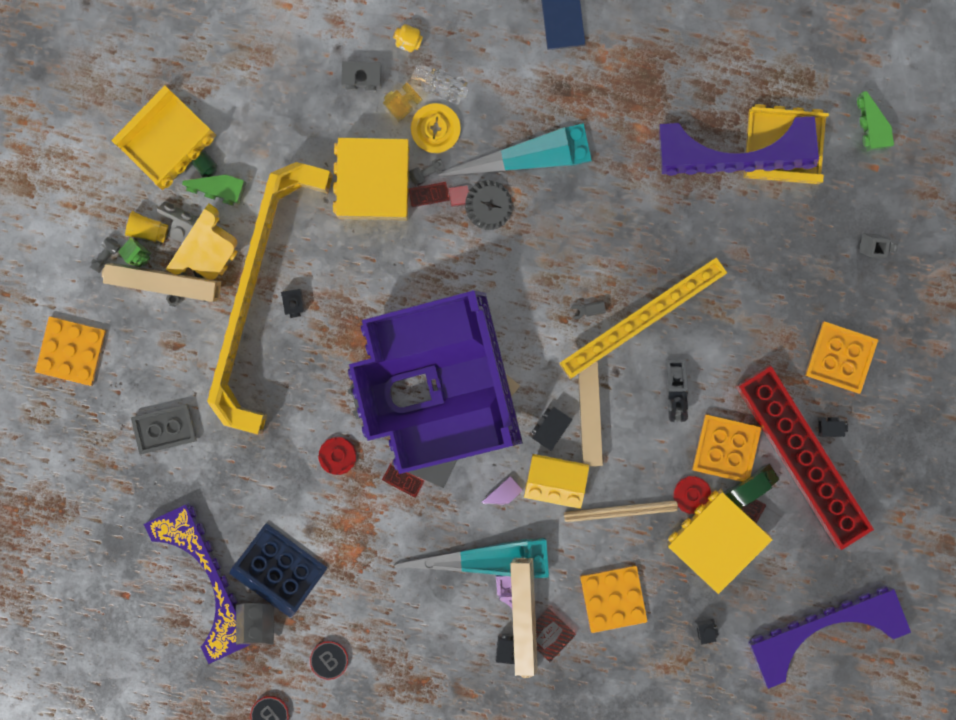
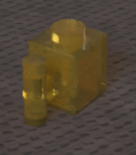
M408 82L402 87L406 92L404 96L396 90L394 93L393 91L389 92L383 98L385 100L383 105L398 122L413 111L412 106L409 104L411 100L417 105L423 100Z

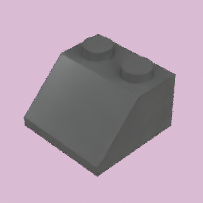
M262 603L236 605V645H273L274 606Z

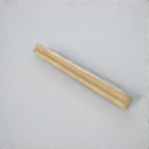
M677 501L567 511L564 512L565 522L673 512L678 510Z

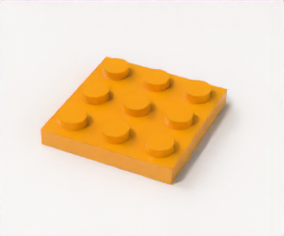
M49 316L35 372L93 386L106 330Z
M823 321L804 376L861 394L878 339Z
M705 414L692 470L736 481H745L751 476L762 427Z
M636 565L580 576L591 633L647 622Z

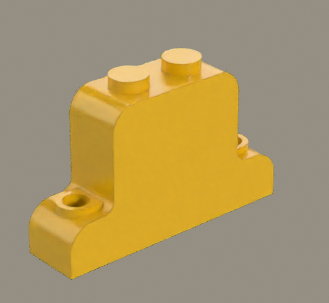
M208 203L166 270L178 275L182 272L185 273L189 267L209 280L215 279L218 274L221 276L228 268L225 265L228 259L232 261L238 253L235 250L238 242L233 235L216 225L220 219L216 207Z

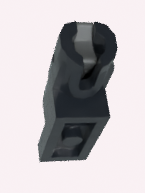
M666 360L668 418L670 422H685L688 419L685 360Z

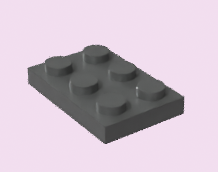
M188 404L131 417L140 455L197 441Z

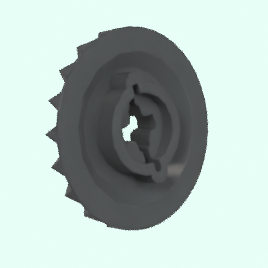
M492 180L478 182L469 190L466 196L465 209L467 216L478 228L484 230L498 229L505 225L513 212L512 196L501 183ZM490 200H492L491 204H493L496 207L490 208V210H488V206L483 203L490 202Z

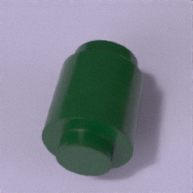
M202 150L199 157L191 161V164L202 177H211L217 172L216 168L218 165L206 151Z

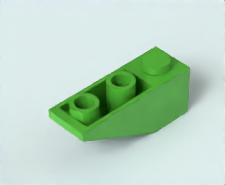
M867 91L862 92L857 98L858 109H861L862 115L860 116V126L864 129L862 137L863 146L866 147L867 151L894 146L891 125Z
M219 175L184 180L182 185L187 187L186 191L195 194L200 191L205 193L204 197L213 200L218 197L223 199V203L234 206V203L240 204L246 182L229 175Z
M132 237L118 251L127 264L136 267H144L151 258L149 256L152 254Z

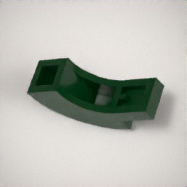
M767 464L745 481L725 490L724 494L739 508H742L772 489V486L780 479L772 466Z

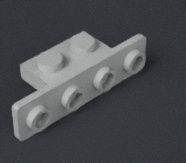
M163 202L157 208L158 213L173 220L168 236L183 243L198 217L169 202Z

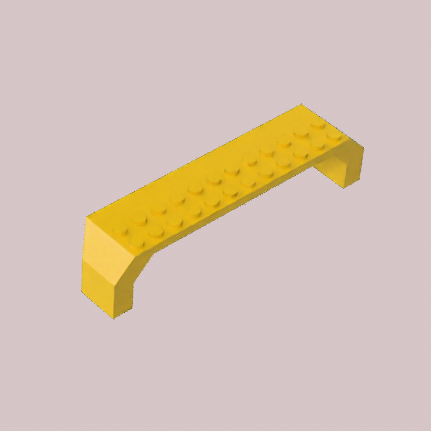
M294 162L269 174L207 400L210 407L225 426L254 434L263 433L267 414L242 408L229 386V380L278 202L301 187L328 194L333 178L332 173L328 170Z

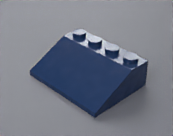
M266 523L234 564L229 574L289 618H292L325 573L327 567Z

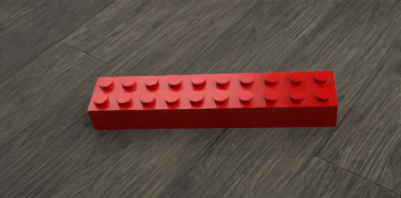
M766 366L736 385L735 387L760 427H762L761 429L835 547L843 550L873 531L872 525L772 366Z

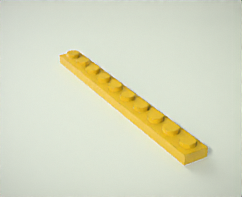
M716 257L559 363L569 379H572L726 275L727 271Z

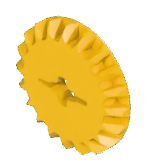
M439 103L428 104L415 113L411 122V135L417 146L424 151L441 153L449 150L457 142L460 135V121L456 113L448 106ZM438 118L437 124L441 131H437L435 139H433L434 133L430 127L436 124V119Z

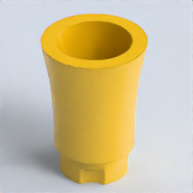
M131 211L126 225L125 236L164 243L169 225Z

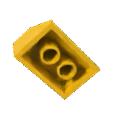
M532 454L524 498L581 509L589 465Z

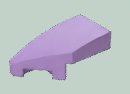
M508 477L482 503L509 504L523 490L511 477Z
M496 575L497 595L502 602H505L512 608L511 577Z

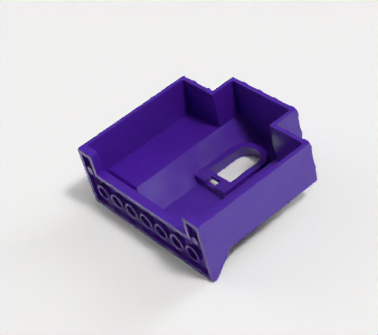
M473 290L362 320L361 331L363 336H366V352L371 359L349 364L348 375L350 380H353L354 398L358 400L359 407H357L359 418H362L363 436L367 438V441L390 436L389 447L391 451H394L395 459L393 463L399 474L523 443L486 293ZM425 374L432 400L406 407L395 405L391 397L393 383ZM434 379L436 380L437 391H434L432 380Z

